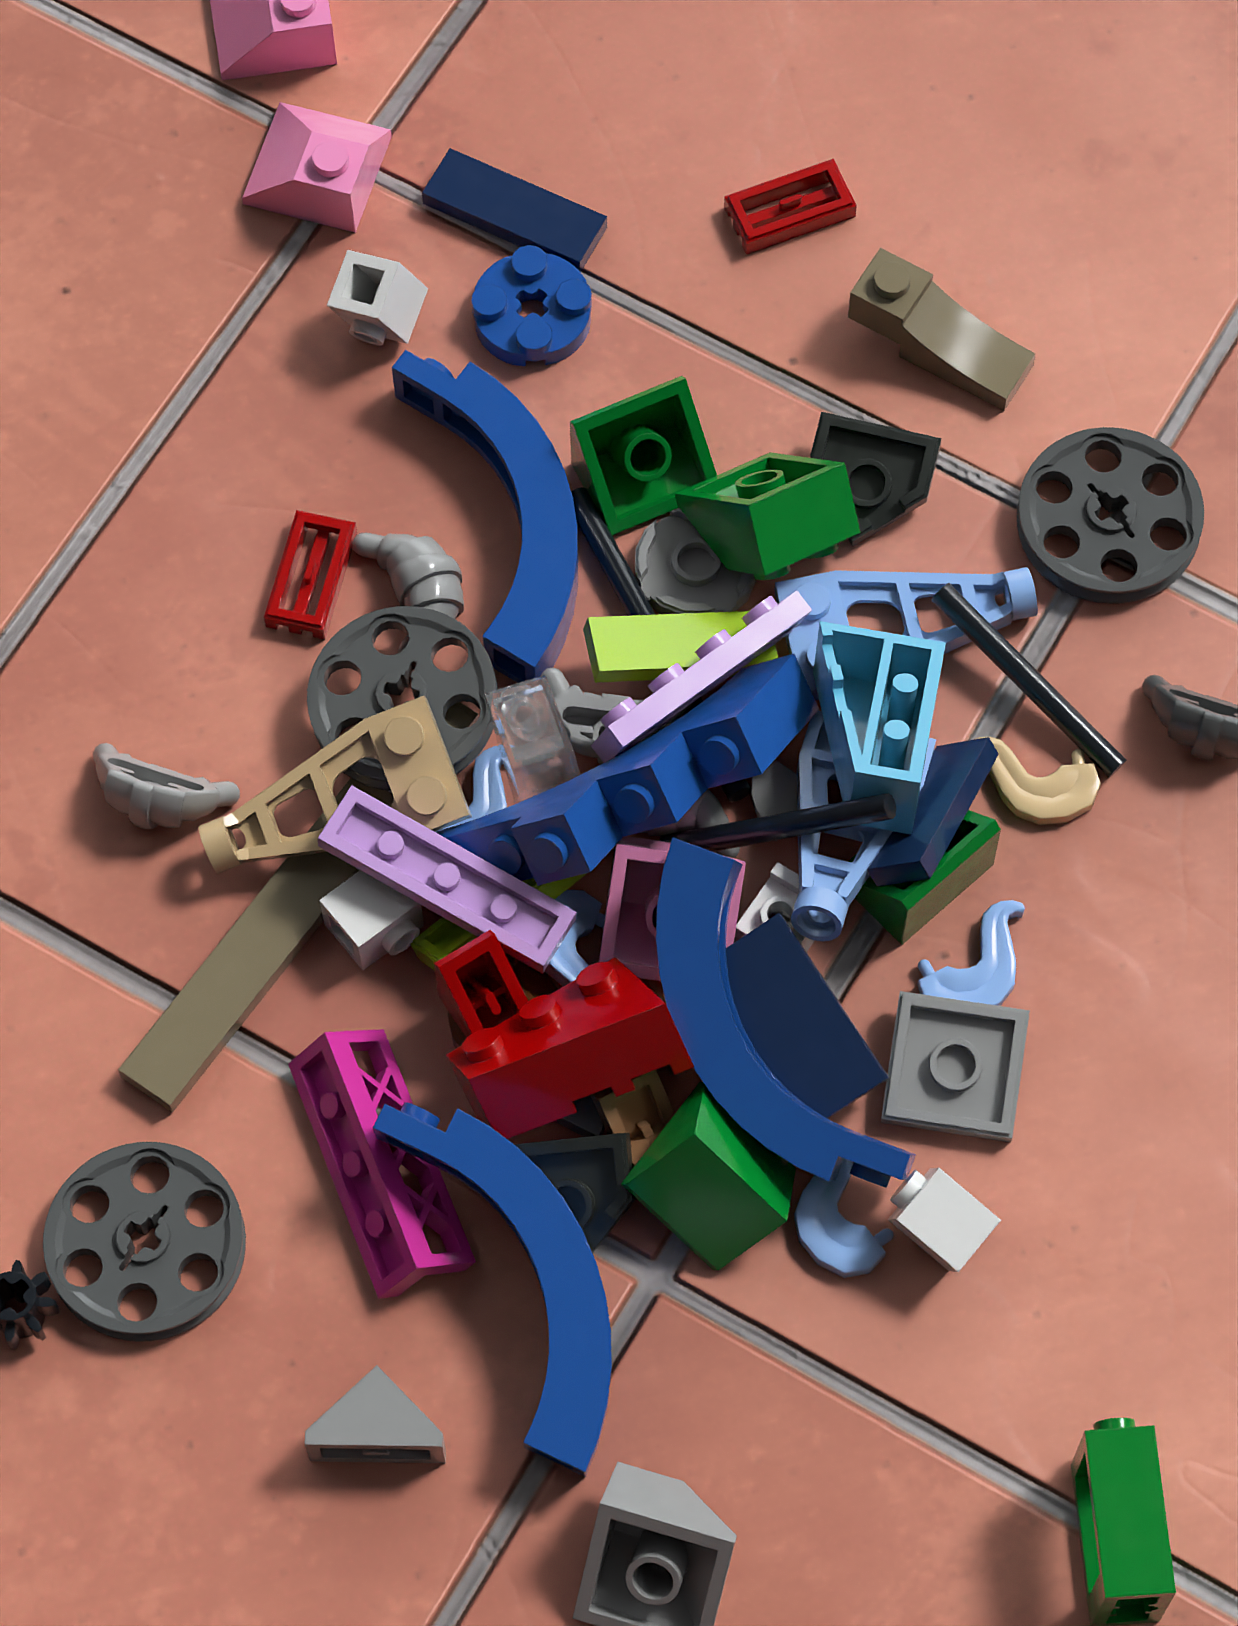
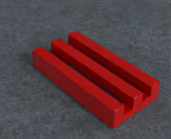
M834 158L724 196V209L728 217L731 216L733 219V228L737 236L741 235L742 246L746 255L856 217L857 205ZM827 182H830L831 186L806 194L804 196H802L801 194H796L804 190L825 184ZM793 195L791 197L780 200L778 205L760 210L749 215H747L745 212L758 206Z
M296 510L263 617L265 627L277 630L278 626L282 625L287 626L291 633L301 635L302 631L306 630L312 632L314 638L326 639L353 549L352 542L357 535L356 522ZM308 528L316 529L317 534L294 610H286L284 606ZM332 533L339 534L315 616L310 615L308 611Z

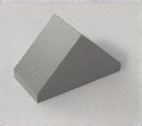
M377 1365L305 1431V1447L310 1461L446 1463V1447L443 1433Z

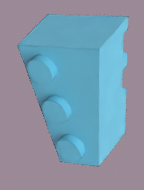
M820 621L813 676L842 801L889 793L893 796L896 803L895 818L860 826L912 834L946 642Z

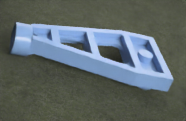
M1028 567L996 574L835 570L775 582V597L777 603H780L792 593L798 591L812 609L808 616L785 638L789 654H795L815 700H819L813 668L820 621L849 626L846 613L851 606L858 603L889 604L895 607L901 614L904 626L902 635L946 642L945 654L972 641L956 625L930 633L922 631L914 605L916 600L934 597L943 586L950 583L998 630L1010 625L1014 620L1037 616V597ZM1003 594L1005 604L998 606L995 602V595Z
M819 710L810 719L799 753L796 771L797 810L827 805V783L830 780L838 781L822 711ZM929 738L920 791L923 788L935 749L936 739ZM860 825L825 831L824 833L863 842L853 862L818 854L821 832L798 836L799 894L791 915L792 926L798 933L816 941H830L841 934L848 907L870 876L867 869L893 831Z

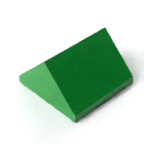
M683 376L570 421L571 464L583 487L588 490L612 535L679 508L675 493L717 475L687 380Z
M968 810L930 879L876 886L871 876H869L855 899L903 945L994 865L1001 828L995 819ZM854 855L848 862H853L856 855Z
M699 1082L621 1185L712 1270L719 1271L787 1222L796 1168L787 1160L767 1149L744 1130L716 1101L704 1082Z

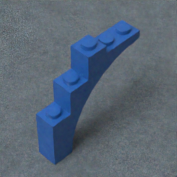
M795 654L741 668L719 690L687 714L609 761L522 802L475 820L436 831V833L521 881L534 878L537 885H542L591 872L624 836L677 823L708 788L763 774L816 714L819 707Z

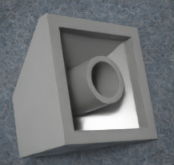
M617 1462L599 1504L573 1619L596 1626H714L737 1535L684 1481Z

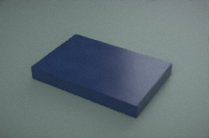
M776 914L726 948L728 978L734 1004L742 1025L755 1050L769 1070L798 1099L829 1119L889 1079V1076L782 914Z

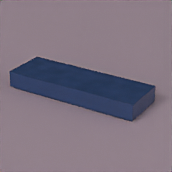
M451 148L447 151L422 192L424 205L517 246H537L546 254H553L565 259L580 272L607 229V216Z
M989 737L936 746L923 788L919 792L912 834L893 831L867 869L876 886L920 881L932 877L999 754Z

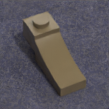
M880 248L850 292L848 318L900 344V358L1005 411L1034 366L1036 353L1000 334L960 306L932 281L933 274Z

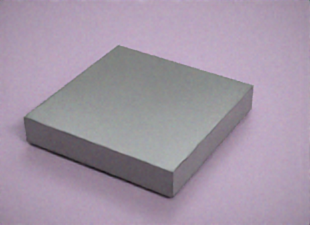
M900 991L888 1068L889 1079L886 1082L881 1123L1011 1142L1030 1010Z

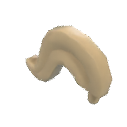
M989 737L999 753L989 771L990 777L1001 800L1016 817L1038 825L1067 823L1092 809L1101 782L1094 763L1085 764L1084 752L1081 749H1075L1072 752V765H1061L1056 772L1046 777L1036 778L1026 772L1013 751L1001 739Z

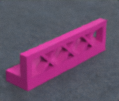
M384 1029L324 1032L288 1063V1066L378 1299L398 1297L425 1275L467 1270L476 1261L439 1168L391 1146L375 1136L373 1126L378 1118L376 1113L377 1106L382 1109L384 1104H387L400 1111L404 1102L413 1104ZM352 1051H368L377 1074L375 1079L358 1067ZM400 1165H403L417 1176L422 1188L421 1196L404 1184L399 1171ZM424 1223L441 1236L447 1253H431L422 1230Z

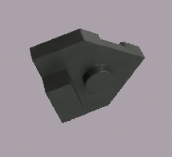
M821 412L810 458L845 462L861 532L848 538L852 546H855L927 502L941 446V438Z
M630 1133L514 1144L542 1170L562 1195L581 1226L593 1253L636 1200L621 1185L633 1169Z

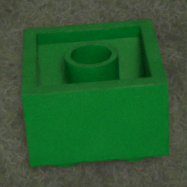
M769 452L675 493L678 507L728 570L754 574L756 580H771L782 577L791 571V564L804 558L814 559L833 554L839 549V542L861 533L845 462Z

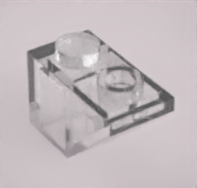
M545 675L484 693L515 804L580 775L573 747Z

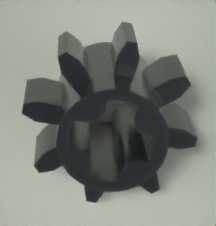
M15 1260L11 1271L0 1274V1330L5 1334L6 1341L11 1350L17 1349L20 1339L32 1335L43 1341L46 1338L42 1328L45 1316H53L59 1314L60 1311L54 1299L40 1297L51 1286L48 1275L42 1272L30 1279L26 1276L25 1269L20 1260ZM13 1297L21 1303L25 1302L27 1305L18 1314L12 1308L5 1307V1303Z

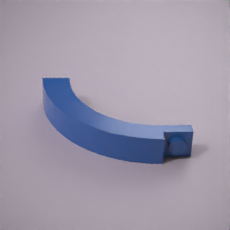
M405 350L392 366L395 398L443 425L473 447L495 471L506 488L516 510L522 533L519 565L513 585L501 610L482 636L483 646L495 670L537 694L541 688L540 676L542 672L547 668L554 667L566 641L574 615L578 590L577 521L573 496L565 470L553 444L538 421L522 402L496 378L469 361L455 379L452 373L437 360L432 358L423 360Z
M673 837L662 871L657 902L656 945L659 975L666 1005L696 1073L716 1101L744 1130L767 1149L796 1167L824 1180L836 1181L843 1159H847L853 1162L849 1174L887 1188L891 1176L900 1180H906L916 1154L860 1134L827 1119L792 1094L769 1070L759 1056L742 1025L734 1004L726 958V935L730 904L743 864Z
M404 1102L399 1111L384 1104L373 1126L376 1138L438 1167L461 1180L481 1195L505 1220L527 1253L539 1280L546 1305L549 1325V1355L540 1403L523 1442L524 1448L586 1477L600 1441L607 1413L612 1358L611 1327L606 1294L596 1260L581 1226L562 1195L542 1170L516 1145L489 1125L457 1108L446 1132L437 1129L440 1122L437 1116L416 1105Z

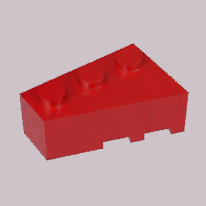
M616 957L607 962H598L586 967L578 974L576 980L550 995H541L529 1000L521 1007L519 1013L493 1028H484L472 1033L464 1040L462 1046L446 1054L476 1117L506 1139L576 1113L575 1100L611 1087L616 1097L635 1090L632 1078L670 1064L674 1074H678L694 1067L666 1004Z

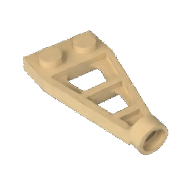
M421 696L363 719L233 813L200 825V837L216 873H221L246 862L327 852L318 847V837L324 827L317 831L286 837L278 829L274 818V811L282 802L304 790L312 789L317 793L327 819V824L338 807L333 794V786L337 777L364 758H374L381 763L394 797L391 808L428 829L436 832L471 818L472 815L427 698ZM233 829H240L244 833L246 838L244 848L239 849L232 831Z

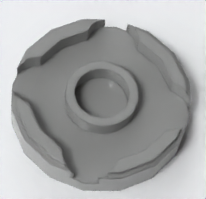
M680 508L670 511V516L662 518L658 523L656 519L644 530L636 547L635 578L651 607L659 614L737 611L747 602L756 583L754 574L728 570Z

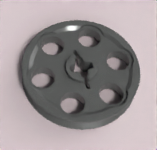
M1114 427L1092 428L1075 432L1054 442L1032 463L1021 486L1016 516L1017 530L1023 550L1032 565L1046 580L1060 590L1072 596L1097 603H1128L1148 598L1166 589L1190 565L1198 548L1204 525V501L1199 484L1191 469L1167 445L1146 434L1133 430ZM1093 450H1108L1117 457L1119 466L1110 472H1098L1087 464L1085 457ZM1161 472L1173 479L1176 489L1168 495L1157 496L1145 489L1142 479L1150 473ZM1056 480L1067 486L1070 490V496L1061 503L1053 504L1041 499L1036 488L1044 481ZM1104 507L1108 512H1114L1118 509L1122 511L1120 523H1117L1111 517L1101 521L1098 518L1100 508ZM1158 527H1172L1181 533L1184 544L1176 550H1163L1153 543L1150 534ZM1063 534L1076 542L1078 551L1068 558H1057L1046 551L1044 541L1052 535ZM1114 557L1122 558L1129 561L1134 567L1135 575L1128 581L1115 582L1103 574L1101 565L1107 559Z
M414 606L389 607L370 612L353 620L340 629L323 647L309 677L307 688L308 714L320 747L323 749L337 739L345 728L356 725L365 718L393 708L394 705L390 694L395 696L401 695L404 688L409 686L411 677V688L414 698L416 699L421 696L427 698L457 775L471 764L483 750L493 732L499 707L498 687L492 662L479 639L465 625L444 613L428 608ZM399 629L404 631L409 636L406 648L395 655L379 653L374 648V643L377 636L385 630ZM456 645L467 651V662L456 671H441L433 664L435 654L445 646ZM349 668L361 675L359 686L350 694L336 695L326 687L327 680L336 670ZM465 701L475 704L480 709V716L472 726L459 729L450 726L445 721L446 712L455 703ZM361 759L343 772L361 784L391 791L382 765L377 759Z
M136 1142L104 1151L85 1162L70 1175L61 1186L49 1208L43 1233V1251L47 1271L57 1293L67 1308L80 1321L97 1332L112 1338L136 1342L156 1341L189 1331L209 1318L223 1304L233 1290L241 1273L246 1251V1233L242 1213L235 1194L226 1179L211 1163L196 1153L176 1145L160 1142ZM146 1163H160L168 1168L170 1176L163 1189L155 1193H144L133 1186V1178L136 1171ZM99 1192L109 1199V1208L106 1214L100 1220L93 1223H84L77 1220L73 1216V1206L76 1200L85 1193ZM203 1196H213L219 1199L224 1205L223 1214L219 1221L208 1227H197L189 1222L187 1210L194 1200ZM152 1228H155L154 1234L159 1247L155 1250L144 1247L138 1254H135V1246L130 1236L135 1231L146 1235ZM93 1255L100 1259L103 1265L102 1273L98 1280L85 1287L69 1283L66 1279V1271L70 1262L78 1256ZM197 1259L211 1261L218 1268V1276L215 1282L203 1291H192L181 1284V1274L184 1267ZM137 1289L149 1290L157 1297L155 1311L150 1317L135 1322L127 1320L121 1315L120 1305L126 1294Z

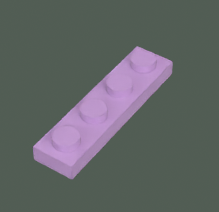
M795 591L780 603H777L772 596L764 599L743 616L742 620L747 627L733 637L723 629L695 651L700 660L684 671L679 663L674 664L648 685L649 689L653 692L651 696L638 705L629 697L604 715L600 721L606 729L594 741L591 747L603 763L632 748L791 633L812 611L811 607L798 591Z
M352 785L318 837V847L478 937L491 930L495 933L505 953L542 974L576 920V911Z

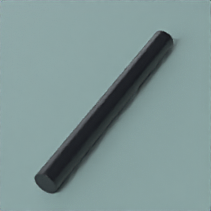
M947 583L934 595L931 601L1109 778L1122 767L1127 759L950 583Z
M886 793L662 835L659 841L671 843L674 837L716 852L891 820L896 816V803L893 796Z

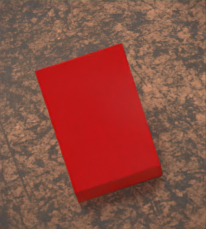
M488 930L434 963L438 996L466 1038L480 1029L493 1028L519 1013L521 1007L528 1002L495 933L491 930Z

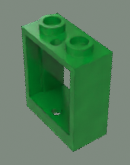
M1131 1418L1104 1419L1093 1424L1094 1430L1084 1431L1071 1463L1090 1626L1159 1622L1175 1596L1176 1588L1155 1426L1136 1427L1135 1420Z

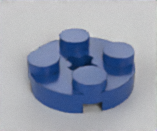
M527 245L515 250L512 256H507L494 263L482 274L472 294V314L475 320L478 339L493 356L511 365L526 366V361L536 362L544 359L546 365L558 363L578 350L587 338L590 330L592 293L586 279L571 263L556 255L546 254L537 246ZM529 300L540 301L543 303L545 314L540 317L532 312L523 317L519 315L522 310L521 303Z

